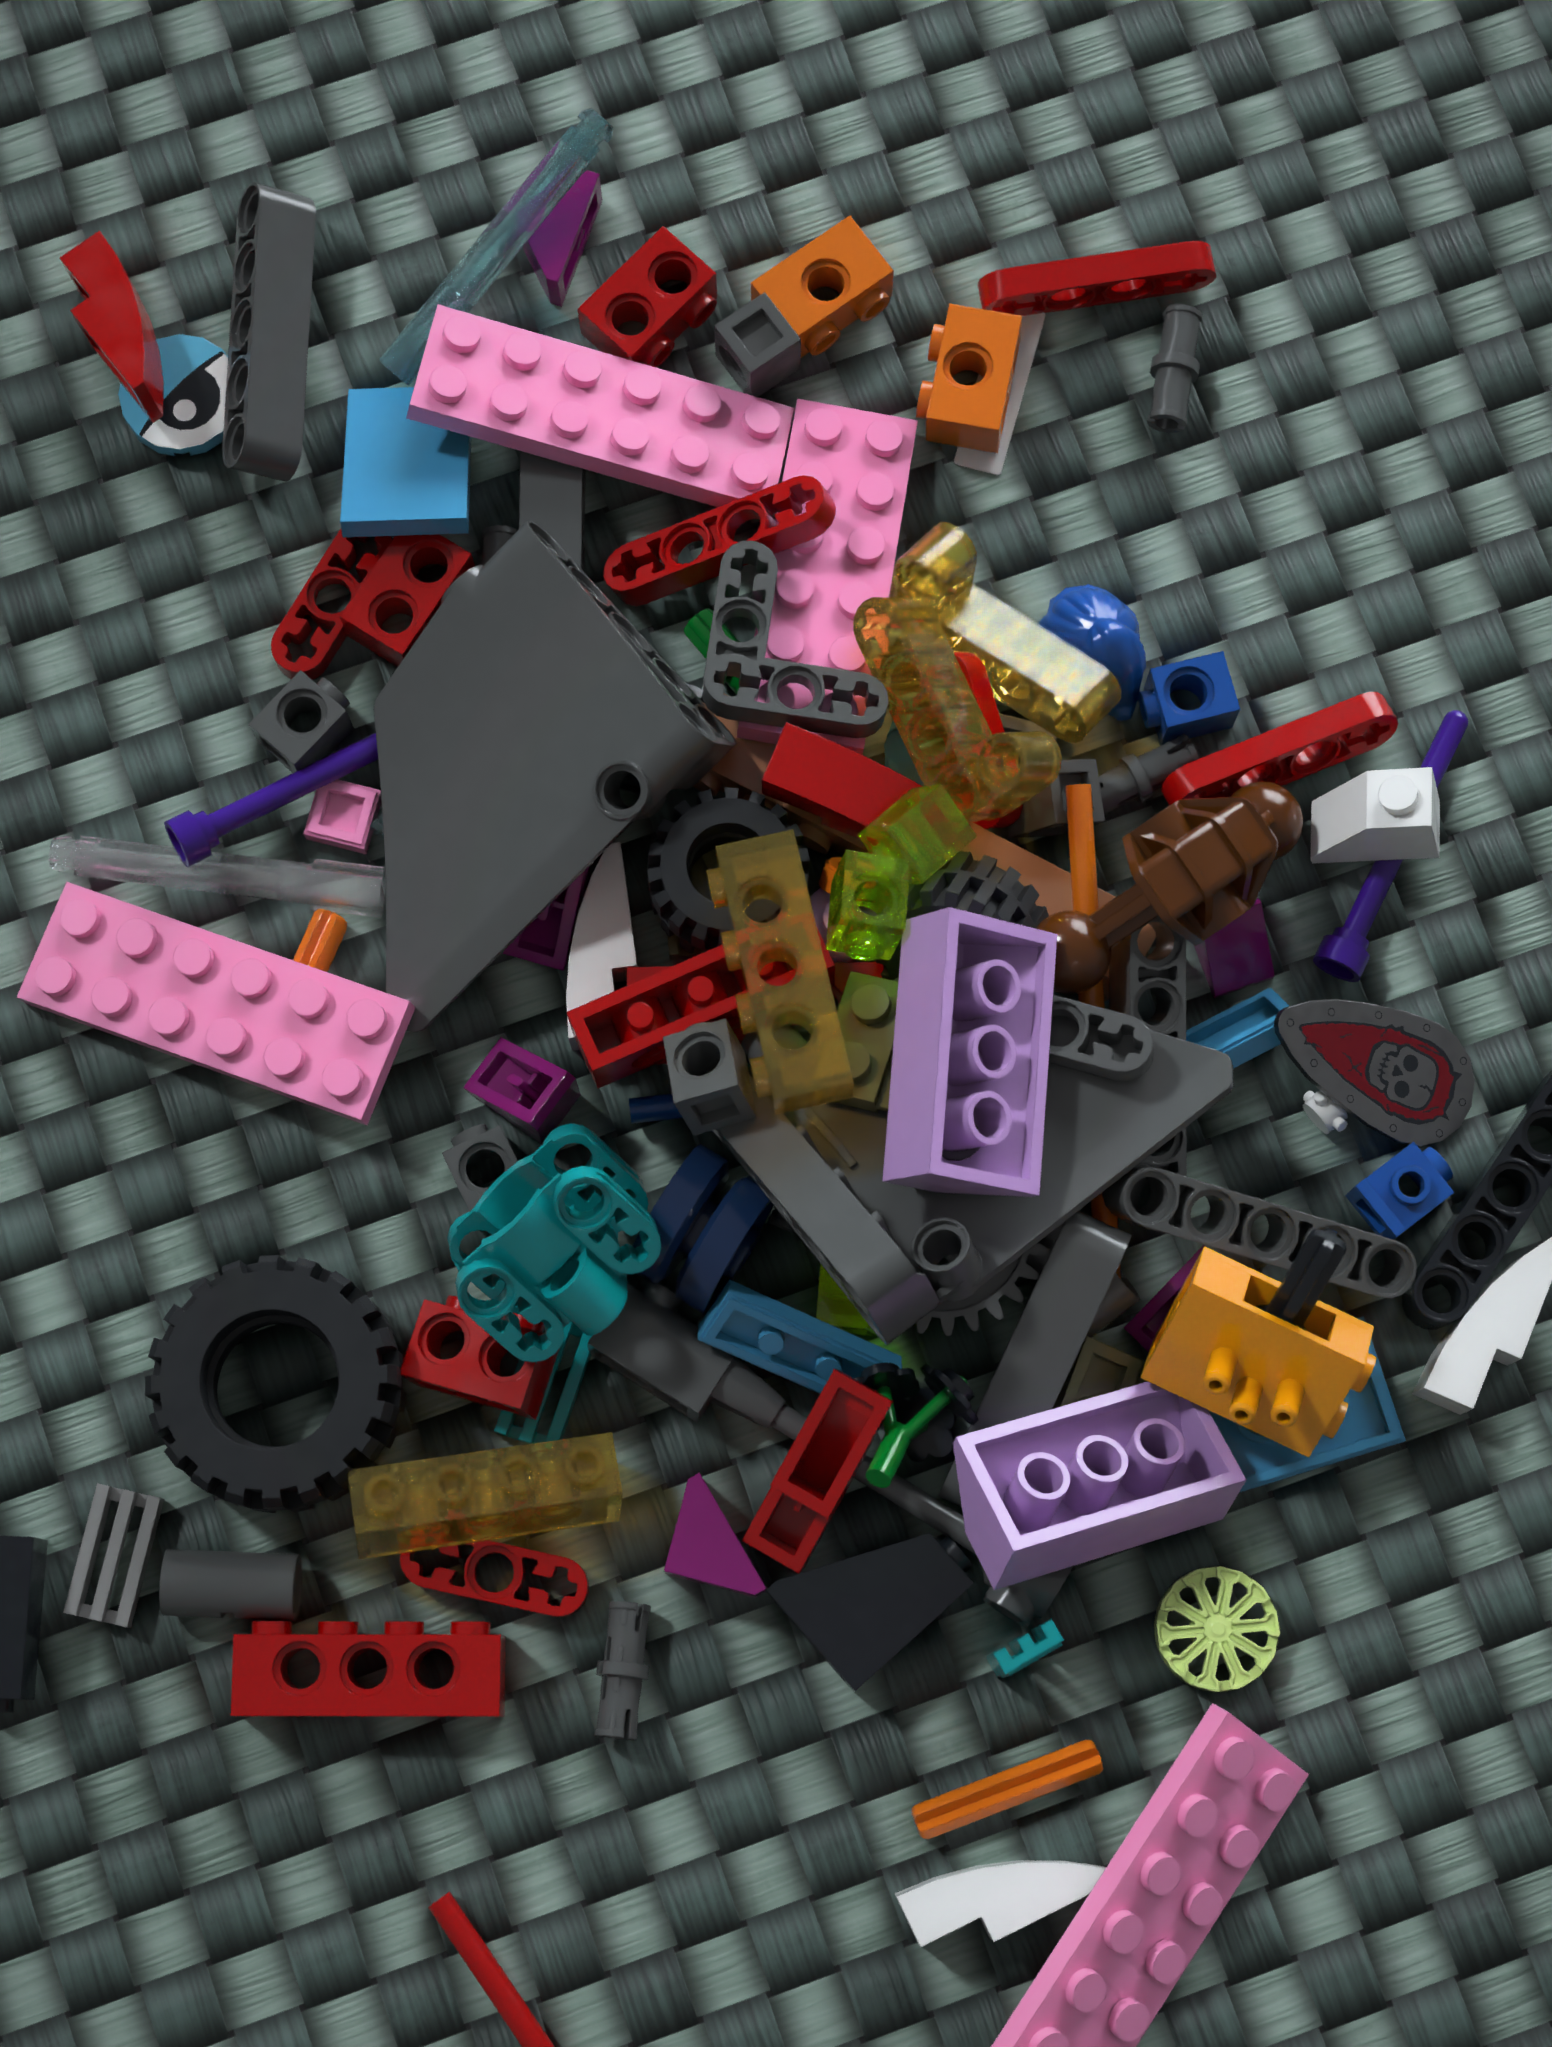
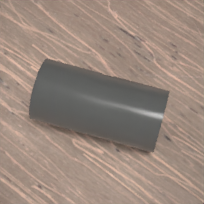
M167 1549L164 1554L159 1589L160 1610L163 1616L224 1618L226 1613H232L236 1619L296 1621L298 1618L302 1594V1559L300 1554Z

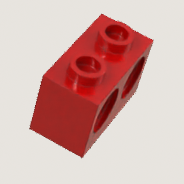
M662 226L578 308L581 334L601 352L658 368L673 351L675 346L674 340L689 326L693 329L701 326L715 310L717 305L716 272L668 229ZM670 280H679L688 285L684 291L676 294L666 293L659 288L663 283ZM628 321H637L646 326L642 332L631 336L617 331L621 324Z
M440 534L394 536L339 616L347 636L398 667L441 606V599L445 591L458 577L475 567L472 554ZM429 564H439L447 569L441 579L432 583H425L416 579L417 573ZM394 614H406L413 618L409 627L400 633H388L381 629L384 621Z
M448 1295L445 1305L426 1299L423 1300L401 1366V1375L419 1387L537 1420L558 1351L543 1361H525L522 1368L516 1374L502 1377L500 1363L508 1351L463 1311L457 1296ZM514 1313L520 1321L523 1336L530 1331L538 1336L544 1334L543 1322L534 1325L521 1314ZM463 1331L465 1340L462 1350L453 1358L442 1359L440 1347L445 1337L452 1332Z

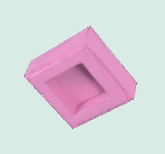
M338 779L317 789L303 833L306 840L367 854L382 803L381 790Z

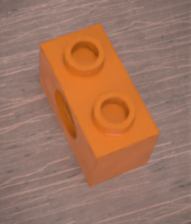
M849 215L752 281L751 301L765 292L800 337L801 358L809 352L815 356L830 348L840 337V331L857 319H860L861 322L869 321L885 309L892 296L894 270ZM820 287H830L838 291L840 295L830 301H821L813 297L811 293Z
M949 303L945 325L934 324L930 339L928 361L937 362L933 382L922 381L918 397L916 417L926 419V441L998 453L1021 342L1022 316ZM971 370L980 374L983 379L973 385H962L956 382L953 376L961 371Z

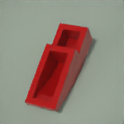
M99 230L60 257L78 292L84 298L83 302L70 311L90 346L152 423L163 417L164 382L159 347L151 320L118 256Z
M788 722L784 725L762 777V794L821 817L822 825L916 862H924L927 865L933 856L947 852L963 813L961 808L902 774L862 754Z
M835 1368L771 1482V1488L742 1541L799 1574L806 1567L893 1401Z

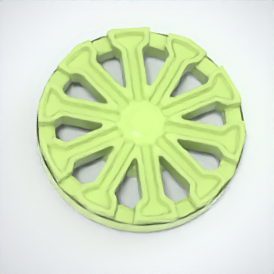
M1222 1566L1200 1568L1176 1580L1163 1595L1158 1605L1154 1622L1156 1645L1161 1658L1169 1670L1184 1683L1210 1692H1226L1240 1689L1257 1679L1275 1657L1280 1636L1277 1610L1264 1587L1243 1572ZM1216 1577L1219 1581L1216 1602L1214 1603L1205 1585L1206 1579ZM1238 1582L1246 1587V1594L1230 1607L1233 1585ZM1185 1587L1191 1588L1200 1608L1197 1609L1181 1600V1590ZM1254 1604H1261L1265 1613L1263 1618L1240 1619ZM1175 1611L1190 1620L1189 1625L1170 1626L1166 1622L1168 1613ZM1263 1631L1267 1634L1266 1645L1260 1647L1242 1635L1243 1633ZM1191 1639L1192 1643L1179 1655L1172 1653L1169 1647L1172 1640ZM1235 1648L1254 1658L1255 1665L1249 1671L1242 1668L1234 1650ZM1204 1653L1202 1673L1194 1676L1188 1671V1665L1199 1654ZM1219 1656H1222L1230 1673L1228 1680L1218 1681L1215 1676Z

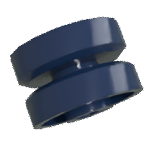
M700 1144L693 1149L681 1164L650 1213L656 1222L660 1235L661 1250L654 1264L637 1274L656 1284L666 1279L686 1255L687 1259L676 1280V1297L705 1315L729 1279L733 1281L747 1262L761 1237L762 1228L774 1205L749 1175L738 1180L725 1195L721 1203H718L717 1201L729 1178L728 1160ZM638 1234L633 1244L635 1249L642 1244L640 1234Z

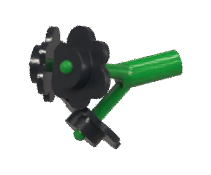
M878 1363L865 1368L861 1372V1377L854 1378L893 1401L883 1421L885 1435L866 1472V1478L872 1485L879 1488L890 1486L906 1452L908 1457L915 1462H922L929 1455L934 1457L948 1455L954 1449L955 1436L950 1428L955 1425L957 1416H961L970 1425L978 1422V1417L971 1409L972 1406L970 1404L974 1394L967 1385L965 1377L959 1376L950 1368H946L941 1372L937 1368L933 1369L928 1364H924L920 1370L925 1376L924 1381L928 1387L920 1388L913 1369H899L893 1363Z

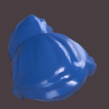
M1090 584L1065 588L1058 595L1050 599L1048 611L1039 622L1035 637L1037 650L1054 677L1069 680L1085 688L1096 689L1104 700L1103 708L1108 715L1115 717L1117 720L1131 719L1137 704L1138 692L1140 691L1143 673L1146 668V655L1144 646L1140 641L1139 624L1135 613L1120 599L1105 589Z

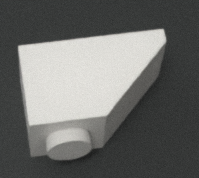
M1432 767L1366 771L1312 801L1310 855L1312 864L1440 858V799Z

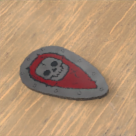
M1341 999L1305 1001L1283 1008L1275 1017V1034L1286 1054L1301 1073L1329 1099L1362 1124L1394 1142L1407 1145L1415 1142L1417 1146H1423L1443 1141L1461 1126L1472 1106L1475 1080L1470 1057L1459 1039L1437 1022L1403 1010Z

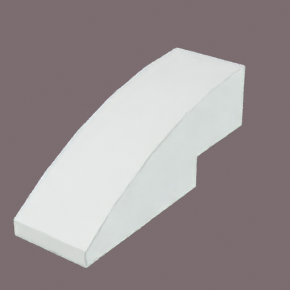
M620 842L612 843L603 852L590 878L577 915L568 962L567 1012L614 992L615 982L627 981V967H638ZM567 1016L568 1038L572 1051L580 1050Z
M1552 1237L1511 1263L1481 1289L1469 1309L1459 1319L1452 1322L1429 1357L1412 1393L1413 1395L1461 1415L1474 1408L1492 1360L1508 1366L1522 1359L1552 1282Z
M1017 1860L977 1865L930 1878L894 1894L920 1947L978 1918L981 1919L989 1938L995 1942L1089 1895L1106 1867L1049 1860Z

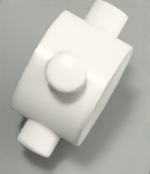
M1310 1090L1305 1093L1303 1097L1305 1101L1303 1104L1304 1111L1318 1129L1328 1134L1334 1129L1341 1132L1347 1127L1345 1119L1348 1118V1115L1344 1109L1321 1091L1314 1093Z

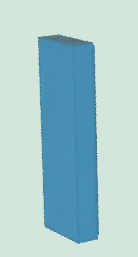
M730 1279L698 1325L699 1341L821 1394L835 1368L852 1378L861 1377V1372L865 1368L878 1363H893L899 1369H902V1356Z

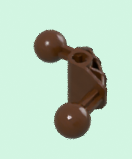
M1254 782L1239 788L1231 797L1180 799L1125 835L1122 841L1129 869L1136 884L1090 915L1079 911H1061L1048 916L1035 928L1057 934L1053 991L1062 994H1077L1093 988L1102 980L1109 969L1112 957L1111 948L1158 916L1169 928L1197 946L1251 909L1257 900L1273 862L1288 854L1300 838L1303 828V815L1296 798L1287 789L1278 784Z

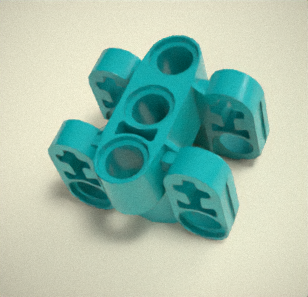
M571 1123L561 1125L552 1130L545 1138L543 1145L533 1154L519 1160L501 1174L484 1192L470 1212H466L456 1218L450 1226L447 1239L451 1259L459 1271L455 1284L460 1307L507 1351L522 1361L538 1362L554 1355L562 1345L564 1338L563 1328L570 1322H573L586 1335L593 1336L603 1331L618 1317L625 1306L628 1294L627 1274L643 1272L651 1267L659 1257L661 1250L660 1235L656 1222L647 1211L648 1199L640 1176L587 1127ZM578 1143L590 1150V1159L585 1166L563 1170L554 1162L556 1153L566 1144ZM481 1230L492 1234L481 1240V1245L469 1256L459 1248L462 1239L470 1232ZM624 1231L630 1236L639 1232L642 1244L636 1249L629 1244L619 1247L618 1232ZM470 1282L487 1295L490 1300H479L471 1296L467 1291ZM514 1313L521 1314L534 1325L543 1320L545 1333L538 1336L530 1331L523 1336L520 1321Z

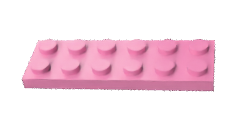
M437 305L406 418L720 507L778 484L795 408Z
M797 398L782 482L802 475L814 477L821 482L836 505V516L832 525L822 535L774 554L777 559L778 572L765 658L862 672L876 677L918 420ZM807 502L802 504L803 509L801 514L806 512L805 507ZM757 628L755 630V636L758 634ZM760 680L757 702L766 703L765 697L768 680ZM788 683L777 691L780 702L792 709H802L813 701L810 690L798 683ZM825 689L822 712L830 711L833 690ZM854 695L850 703L852 714L864 716L867 708L865 706V697ZM739 721L736 737L777 744L783 727ZM812 732L863 755L866 738H848Z
M66 882L17 995V998L25 1004L364 1125L369 1123L416 1008L410 1001L70 882Z
M1212 1703L991 2047H1136L1309 1774L1228 1711Z

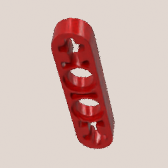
M1186 241L1004 268L986 274L980 278L977 285L982 309L1027 316L1190 292L1212 283L1216 279V271L1210 244L1203 241Z
M806 475L793 477L622 545L608 557L604 566L603 576L606 584L624 603L632 606L644 605L719 576L723 555L730 546L738 543L734 541V535L744 522L751 519H759L760 526L758 531L746 541L762 543L773 554H776L822 535L832 525L836 516V505L821 482L814 477ZM807 502L805 507L806 512L801 514L803 509L802 504ZM773 514H774L775 518H776V519L778 520V522H779L778 525H777L775 519L772 517ZM695 541L704 542L701 554L695 560L685 564L678 563V557L686 545Z
M1378 692L1363 693L1187 763L1176 769L1166 778L1161 791L1170 806L1180 799L1231 797L1239 788L1254 782H1271L1283 786L1375 749L1392 737L1399 723L1382 694Z

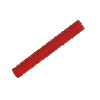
M448 1892L428 1907L520 2045L522 2047H555L452 1893Z

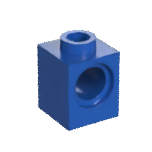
M1223 651L1151 668L1144 685V691L1138 692L1139 709L1144 725L1147 729L1155 727L1160 745H1164L1181 734H1186L1188 738L1230 729L1233 727L1240 711ZM1176 690L1191 691L1200 700L1201 707L1190 711L1180 709L1172 702L1170 694Z

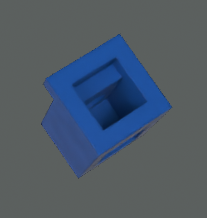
M1412 1142L1367 1178L1359 1182L1345 1196L1376 1235L1394 1240L1455 1193L1447 1183L1453 1178V1172L1445 1159L1435 1149L1428 1147L1422 1152L1415 1142ZM1408 1175L1420 1189L1418 1196L1408 1197L1400 1191L1398 1183L1401 1176Z

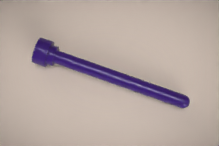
M1459 710L1450 711L1445 715L1420 768L1432 767L1437 789L1468 726L1467 716ZM1403 859L1374 861L1343 927H1336L1332 935L1329 934L1323 937L1313 958V962L1317 967L1344 981L1358 982L1370 959V955L1367 952L1370 943L1366 936Z
M376 733L209 815H206L204 811L193 815L188 810L165 821L166 832L177 855L186 867H190L212 855L211 849L220 845V837L378 760Z

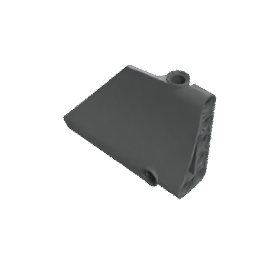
M530 520L526 521L484 566L478 565L469 569L450 585L441 599V606L375 699L374 720L380 773L385 851L386 993L408 1000L416 1007L406 1031L419 1032L425 1030L635 820L650 818L658 813L666 801L667 793L671 789H689L696 785L737 744L724 724L707 708L702 700L546 531ZM632 773L640 783L641 792L635 805L629 808L621 799L620 785L624 777Z
M836 1013L818 1023L792 1025L784 1016L773 1015L757 1022L747 1032L741 1043L745 1051L757 1117L712 1131L793 1228L876 1335L888 1345L945 1300L951 1302L960 1301L972 1296L982 1285L1231 1093L1234 1087L1233 1064L1230 1057L1223 1052L1150 1030L1154 1043L1153 1062L1149 1070L1138 1079L1128 1082L1115 1081L1048 1063L1039 1196L938 1193L882 1182L888 1111L879 1109L877 1113L815 1098L811 1087ZM1058 1015L1052 1017L1050 1045L1058 1047L1069 1045L1079 1033L1078 1024L1067 1016ZM1090 1025V1043L1084 1054L1093 1055V1042L1111 1047L1114 1060L1117 1062H1124L1128 1053L1140 1054L1141 1051L1137 1050L1134 1046L1133 1036L1123 1035L1119 1044L1099 1040L1097 1031L1099 1025ZM959 1254L953 1262L938 1266V1263L948 1255Z

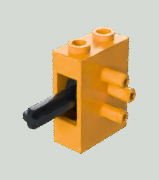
M1326 1228L1324 1231L1312 1230L1282 1282L1204 1246L1152 1340L1140 1378L1306 1457H1310L1322 1435L1330 1439L1336 1435L1348 1409V1403L1343 1400L1350 1389L1358 1393L1364 1389L1377 1359L1376 1356L1368 1353L1374 1326L1318 1300L1346 1253V1243L1337 1237V1232L1333 1229Z

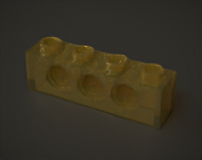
M794 829L715 846L717 868L706 870L714 909L727 907L732 930L720 932L728 970L741 969L746 993L735 995L743 1035L756 1032L760 1049V1057L749 1059L757 1097L770 1096L775 1115L853 1098L854 1082ZM759 899H767L775 902L780 907L781 912L774 920L760 923L751 920L745 914V910L752 902ZM782 961L791 965L796 975L785 985L773 986L764 982L759 973L766 964ZM786 1024L801 1025L811 1035L809 1042L805 1046L795 1050L781 1047L773 1037L776 1031Z
M612 1432L353 1469L348 1472L358 1560L620 1521L623 1494Z

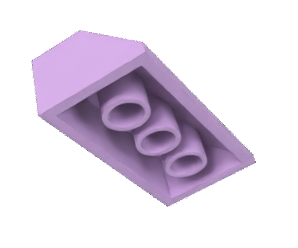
M951 907L903 920L882 1182L938 1193L1039 1196L1057 934ZM980 1147L971 1157L960 1161L946 1160L942 1157L943 1150L962 1151Z
M1148 1381L957 1436L953 1443L965 1533L994 1590L1222 1520L1247 1480L1209 1411Z

